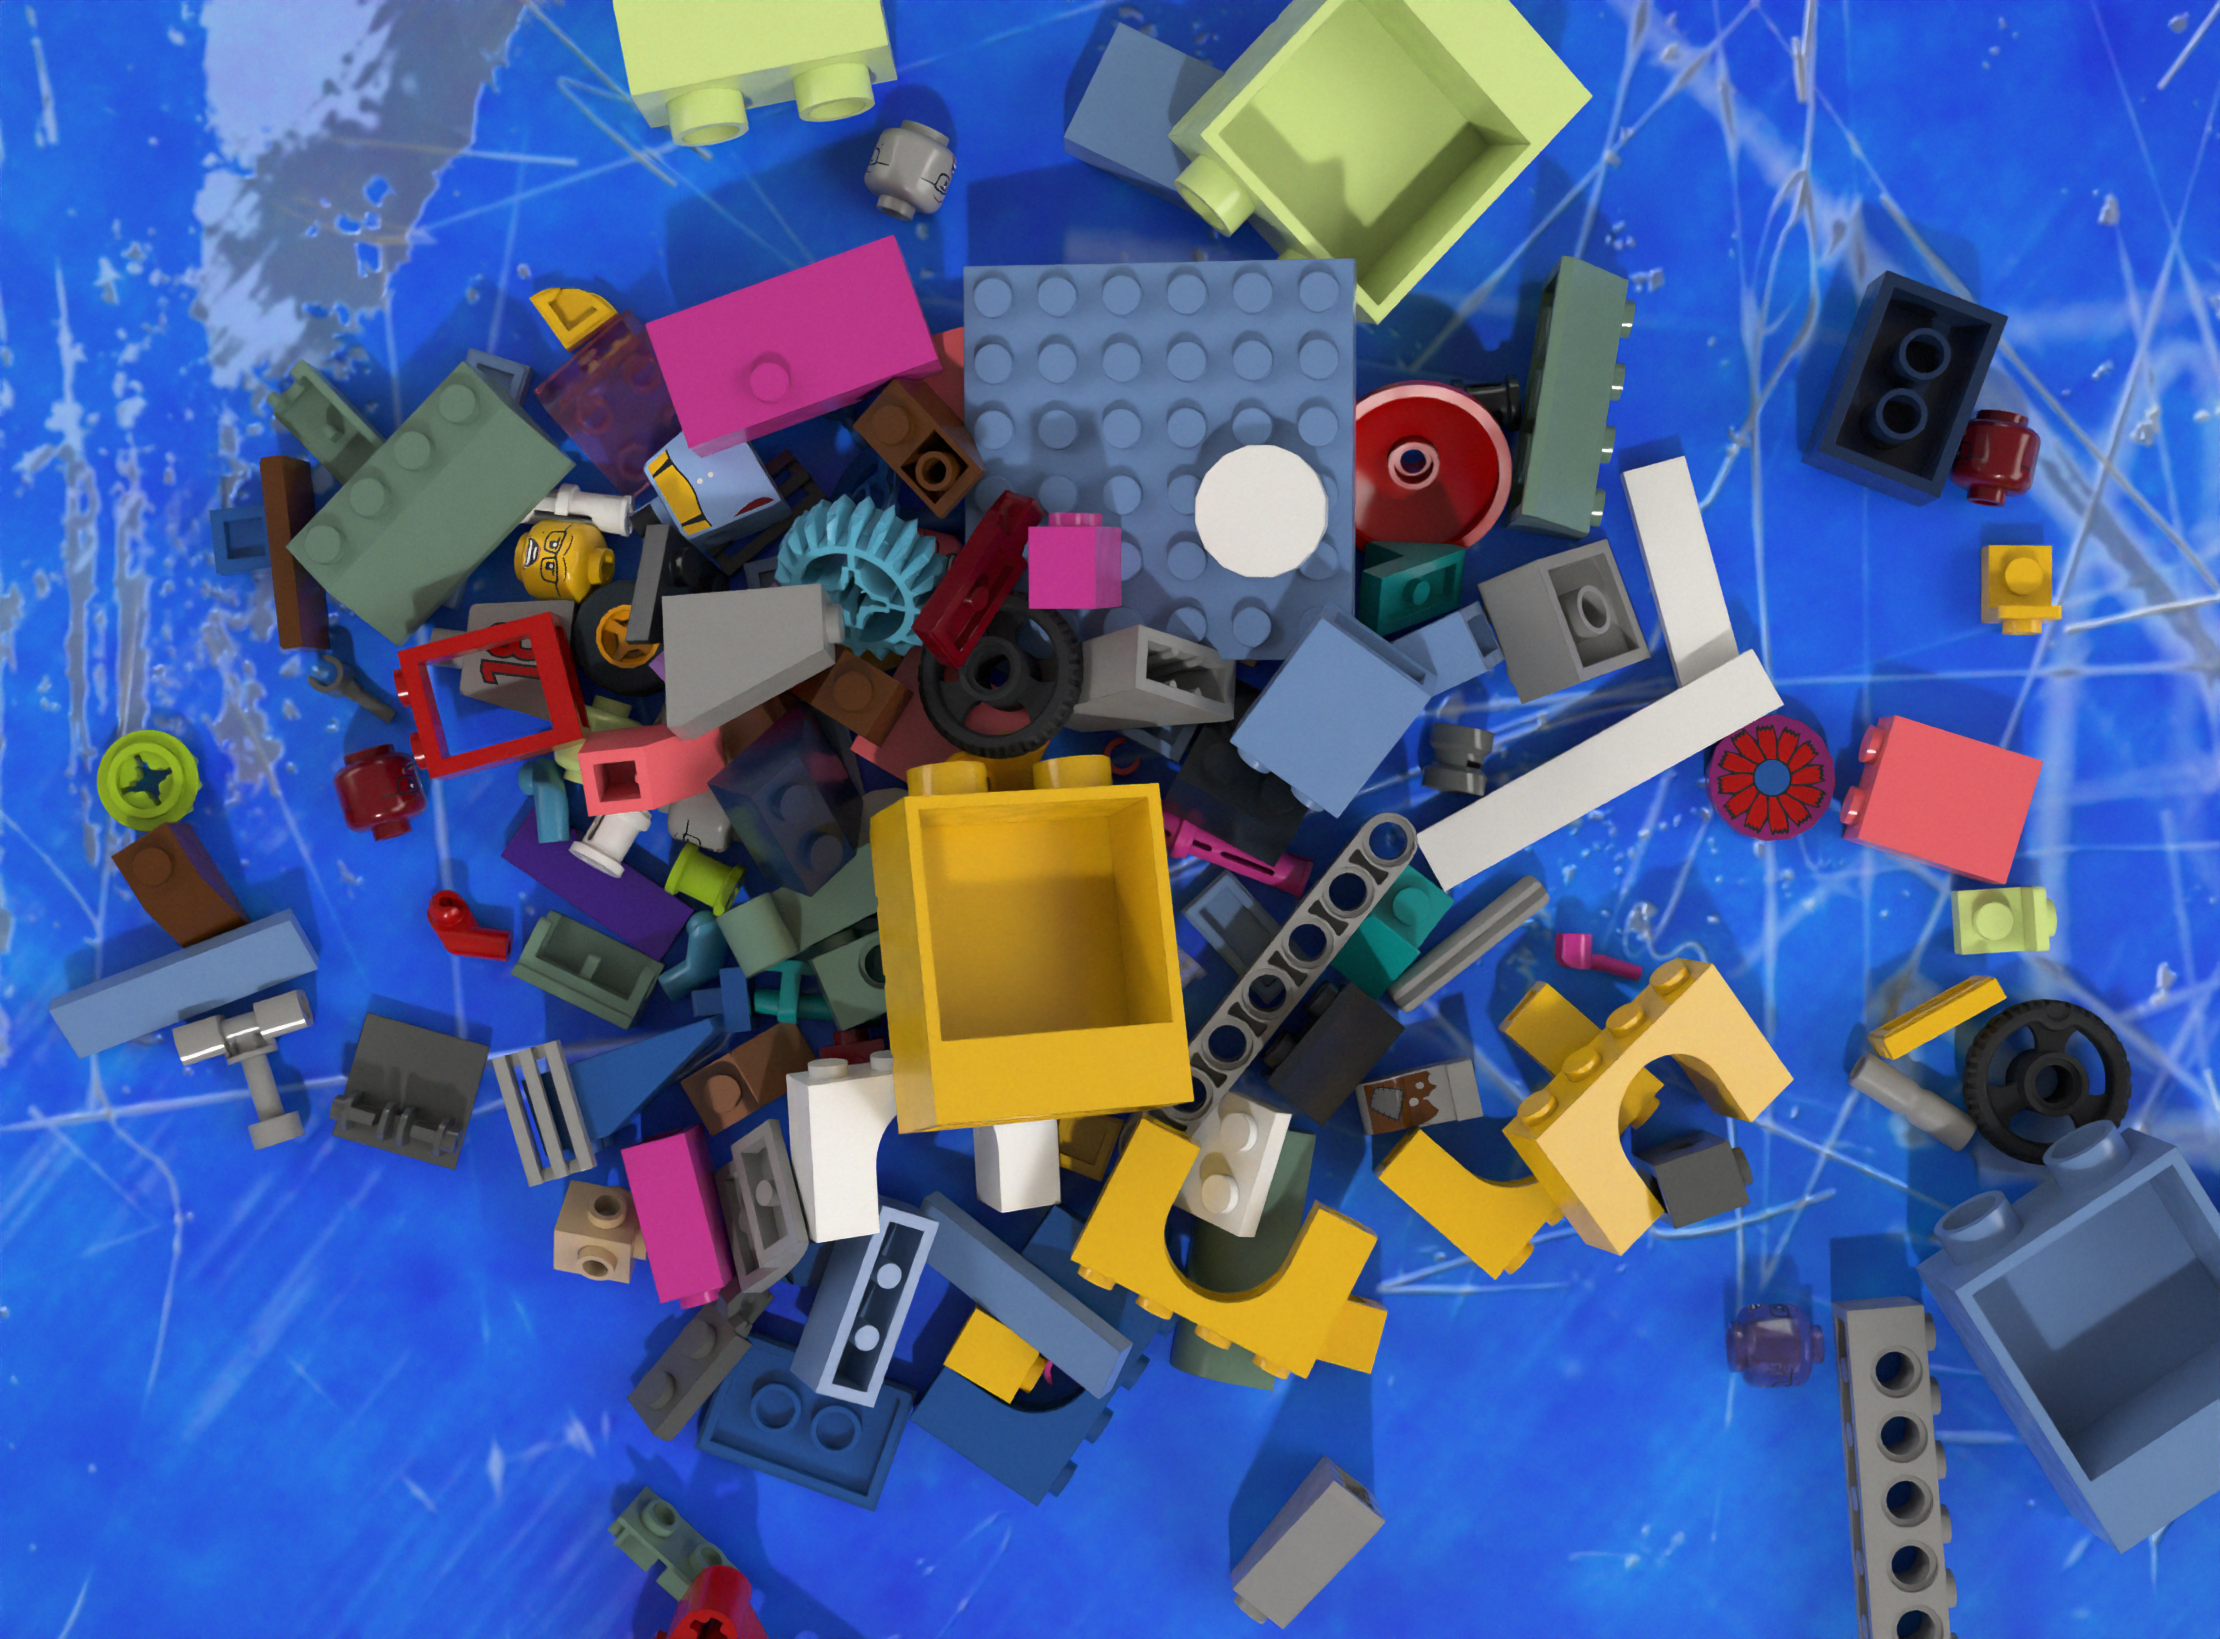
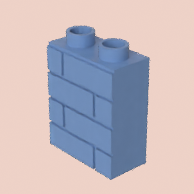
M2099 1120L2069 1132L2051 1145L2043 1155V1162L2053 1177L2014 1203L2010 1204L2001 1191H1989L1976 1195L1947 1212L1934 1228V1233L1944 1248L1917 1265L1916 1269L1952 1328L1956 1330L1959 1339L1992 1391L1999 1398V1402L2027 1446L2039 1461V1465L2073 1518L2118 1553L2123 1554L2220 1490V1214L2177 1146L2132 1128H2127L2119 1133L2111 1120Z

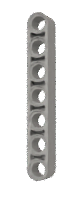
M1381 811L1371 814L1362 822L1281 924L1276 933L1254 958L1246 971L1239 977L1189 1040L1191 1076L1199 1079L1204 1084L1207 1092L1204 1100L1191 1108L1173 1105L1143 1112L1193 1136L1410 863L1417 851L1418 837L1415 827L1407 818L1395 812ZM1393 822L1398 824L1403 830L1405 836L1404 846L1395 857L1388 859L1380 858L1371 851L1369 845L1370 834L1379 824ZM1344 873H1353L1361 877L1365 885V895L1362 901L1349 909L1334 905L1329 897V886L1333 879ZM1303 924H1314L1321 928L1326 937L1323 950L1312 958H1301L1295 955L1288 945L1292 931ZM1265 974L1280 978L1286 987V993L1282 1002L1272 1008L1259 1007L1254 1004L1249 996V987L1252 981ZM1223 1025H1232L1240 1029L1246 1038V1045L1243 1051L1231 1058H1224L1215 1054L1210 1047L1209 1037L1216 1028ZM1132 1112L1126 1120L1119 1137L1118 1150L1120 1154L1142 1112Z

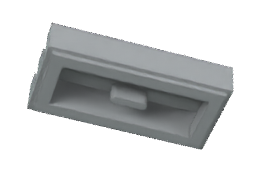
M560 1039L491 1059L529 1187L596 1167L597 1163ZM547 1057L576 1155L575 1159L569 1161L565 1159L536 1061ZM521 1065L551 1164L549 1167L543 1168L514 1066Z

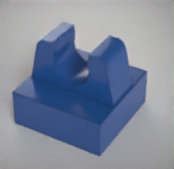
M740 966L719 969L721 987L691 991L694 1017L724 1014L725 1033L745 1032L760 1028L759 1014L753 1013L756 990L755 976L745 978Z

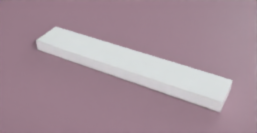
M1749 649L1416 833L1418 845L1445 892L1784 704L1754 650Z

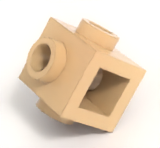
M571 1180L554 1228V1269L581 1274L592 1280H612L629 1284L637 1259L648 1260L632 1192L619 1186L606 1187Z

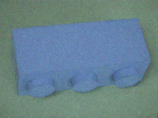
M878 1194L880 1233L836 1240L790 1367V1371L815 1393L874 1408L940 1223L910 1203Z

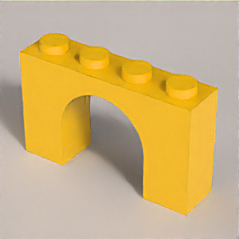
M1676 957L1674 960L1658 967L1650 976V984L1631 1003L1616 1009L1606 1020V1027L1587 1046L1570 1054L1562 1064V1071L1543 1090L1527 1097L1518 1107L1517 1116L1502 1130L1587 1245L1622 1256L1665 1212L1625 1156L1618 1131L1619 1109L1624 1093L1631 1080L1645 1065L1659 1057L1670 1055L1684 1070L1713 1113L1751 1123L1794 1080L1712 963Z
M1537 981L1497 1027L1501 1033L1541 1066L1553 1079L1562 1071V1064L1570 1054L1587 1046L1602 1031L1554 988L1542 981ZM1645 1067L1631 1080L1622 1098L1618 1116L1619 1136L1629 1125L1634 1129L1641 1127L1660 1104V1100L1655 1095L1664 1084ZM1417 1126L1411 1127L1373 1170V1173L1379 1180L1495 1280L1504 1270L1511 1275L1524 1264L1535 1247L1530 1242V1239L1545 1222L1550 1226H1554L1565 1216L1534 1174L1510 1181L1482 1178L1464 1168Z
M1142 1111L1072 1248L1070 1259L1081 1264L1077 1273L1089 1282L1107 1290H1112L1115 1283H1118L1139 1294L1135 1303L1160 1318L1170 1320L1174 1312L1197 1324L1193 1331L1197 1336L1219 1348L1228 1350L1232 1342L1255 1353L1252 1362L1256 1366L1278 1378L1287 1380L1290 1372L1307 1379L1378 1239L1375 1231L1361 1222L1315 1200L1282 1265L1266 1281L1253 1288L1239 1292H1218L1199 1286L1188 1279L1174 1264L1166 1247L1164 1229L1170 1208L1201 1149V1144L1198 1139Z

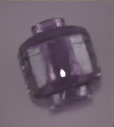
M1798 1304L1748 1305L1739 1311L1736 1321H1729L1726 1325L1725 1346L1729 1370L1731 1373L1739 1372L1744 1383L1749 1387L1802 1386L1808 1382L1813 1364H1822L1824 1361L1825 1347L1821 1326L1810 1325L1807 1314Z

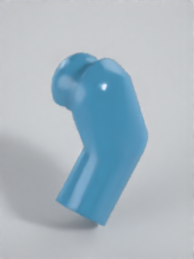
M699 911L689 918L686 925V931L690 934L686 960L658 977L663 990L673 1003L689 995L691 991H695L720 975L719 969L725 967L728 943L716 921L717 916L712 911Z

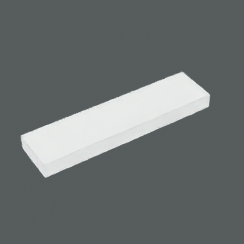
M1685 456L1620 474L1678 688L1739 655Z

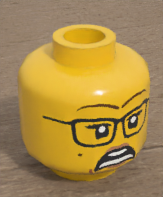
M544 519L534 525L530 532H525L520 537L514 555V569L517 579L524 583L525 589L534 599L540 601L571 600L581 605L595 590L611 583L615 573V555L611 549L607 548L604 535L596 526L585 523Z

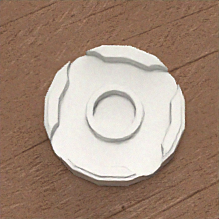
M1247 445L1225 454L1205 474L1195 498V525L1204 548L1222 567L1245 577H1277L1299 568L1317 549L1328 527L1329 499L1319 474L1299 455L1275 445Z

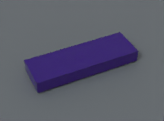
M534 805L501 854V857L658 963L662 962L685 929L687 921L695 914L697 909L678 896L665 892L663 886L624 860L621 862V865L625 870L620 878H615L577 858L569 849L574 841L581 842L585 834L571 824V840L539 843Z

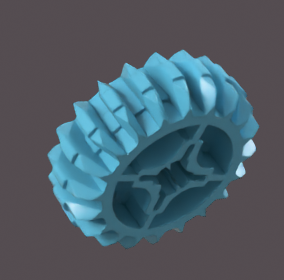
M843 494L833 504L821 499L810 511L805 510L801 516L795 519L779 546L780 552L777 556L779 561L776 564L777 570L774 578L781 583V587L821 583L832 598L833 603H840L842 606L845 639L843 643L837 644L851 647L853 653L858 657L865 651L870 650L882 661L892 651L904 656L914 645L922 646L923 642L912 630L911 626L921 613L924 604L930 599L946 575L948 557L934 552L935 536H921L917 532L918 518L907 522L898 518L895 512V504L883 511L875 507L870 496L856 505L846 494Z

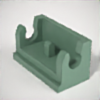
M302 359L289 371L291 378L294 380L292 386L280 395L277 392H271L267 396L266 402L274 410L272 414L344 486L388 439L320 370Z
M550 910L546 918L540 917L511 975L625 1030H629L638 1026L659 982L658 977L663 974L667 964L664 962L658 963L637 949L558 911Z

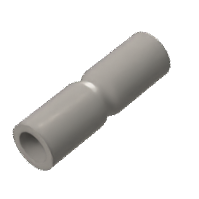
M1869 1051L1865 1052L1858 1059L1848 1076L1847 1083L1892 1112L1904 1115L1911 1124L1956 1152L1966 1146L1977 1128L1969 1114L1934 1092L1920 1088L1915 1080Z

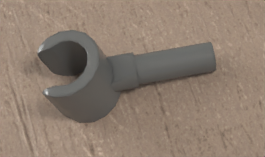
M331 655L322 656L326 661L333 663L337 669V678L331 685H327L321 680L308 675L309 684L313 689L332 697L341 698L345 696L388 725L398 713L365 690L364 686L356 681L355 669L349 663Z

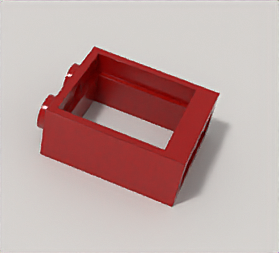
M551 611L397 651L401 668L394 670L395 687L404 707H412L418 731L410 734L411 748L419 769H428L430 779L449 780L583 744L591 733L587 710L562 616ZM530 639L553 729L450 756L427 666Z

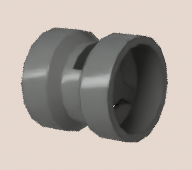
M1432 723L1429 744L1434 749L1433 761L1424 767L1421 786L1445 792L1484 797L1487 777L1481 770L1484 757L1492 752L1495 733L1458 725Z

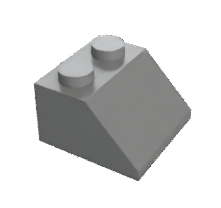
M1607 539L1535 560L1477 584L1484 602L1486 618L1493 627L1500 648L1506 658L1507 674L1511 683L1516 688L1521 705L1651 657Z

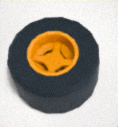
M618 580L598 588L581 604L572 624V648L580 668L596 685L622 696L648 697L665 690V682L649 666L664 651V643L629 645L625 641L636 580Z

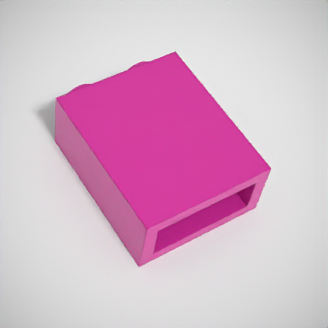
M703 1123L644 1137L621 1149L660 1304L679 1299L681 1309H687L719 1299L718 1293L720 1289L725 1287L735 1276L736 1267L713 1174L715 1169Z

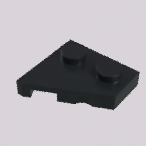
M671 524L646 526L625 641L629 645L664 643L663 596L730 591V578Z

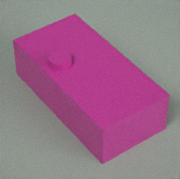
M894 234L645 324L688 448L701 458L879 395L894 378L918 381L944 371L902 250Z

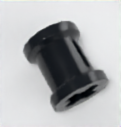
M1506 374L1500 382L1465 385L1462 379H1452L1450 381L1451 386L1459 388L1479 400L1493 414L1500 426H1506L1509 432L1520 430L1522 411L1519 382L1516 374Z

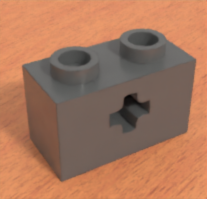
M1701 1130L1632 1154L1638 1175L1665 1210L1659 1219L1675 1229L1751 1204L1745 1186L1753 1183V1177L1744 1152L1739 1146L1731 1148L1728 1140L1710 1132Z

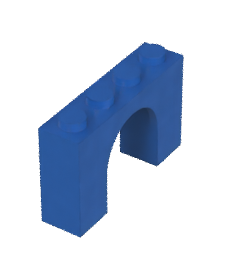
M1062 1201L1060 1204L1050 1206L1021 1249L1020 1255L1134 1343L1112 1390L1102 1398L1097 1399L1080 1385L1069 1394L1055 1400L1030 1402L1013 1398L1009 1404L947 1366L942 1365L913 1407L909 1418L1037 1507L1047 1492L1058 1497L1078 1466L1070 1458L1083 1439L1094 1444L1113 1416L1114 1411L1106 1406L1119 1386L1128 1391L1131 1390L1150 1361V1358L1142 1353L1157 1332L1162 1337H1167L1181 1317V1315L1174 1312L1170 1320L1160 1318L1135 1303L1139 1294L1118 1283H1115L1112 1290H1107L1081 1277L1077 1273L1081 1264L1070 1258L1072 1248L1087 1218Z

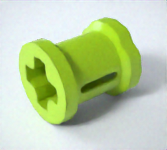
M687 842L669 874L664 890L672 895L677 894L679 891L713 907V914L719 917L728 912L744 883L748 868L740 864L734 868L727 866L699 852V846Z

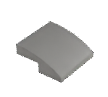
M768 1119L731 1145L733 1160L713 1173L742 1293H762L774 1285L796 1266L805 1254L809 1244L780 1122L777 1119Z

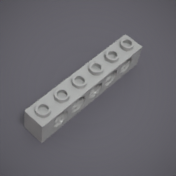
M1908 1296L1831 1302L1858 1639H1958L1955 1632H1950L1949 1608H1955L1957 1604V1589L1951 1569L1945 1568L1943 1544L1951 1542L1952 1527L1946 1505L1940 1504L1938 1480L1945 1479L1946 1457L1941 1441L1935 1440L1933 1415H1939L1941 1412V1394L1936 1377L1929 1374L1928 1351H1934L1936 1347V1331L1930 1312H1924L1923 1304ZM1889 1352H1898L1901 1358V1367L1898 1374L1889 1381L1879 1382L1876 1376L1878 1361ZM1903 1416L1906 1421V1431L1903 1438L1893 1445H1883L1881 1431L1885 1423L1893 1417ZM1909 1481L1911 1484V1495L1907 1503L1902 1507L1889 1509L1886 1498L1890 1488L1898 1482ZM1905 1546H1915L1916 1560L1914 1564L1904 1572H1893L1892 1559L1895 1553ZM1921 1611L1922 1619L1919 1628L1911 1635L1898 1636L1897 1625L1900 1618L1907 1612Z

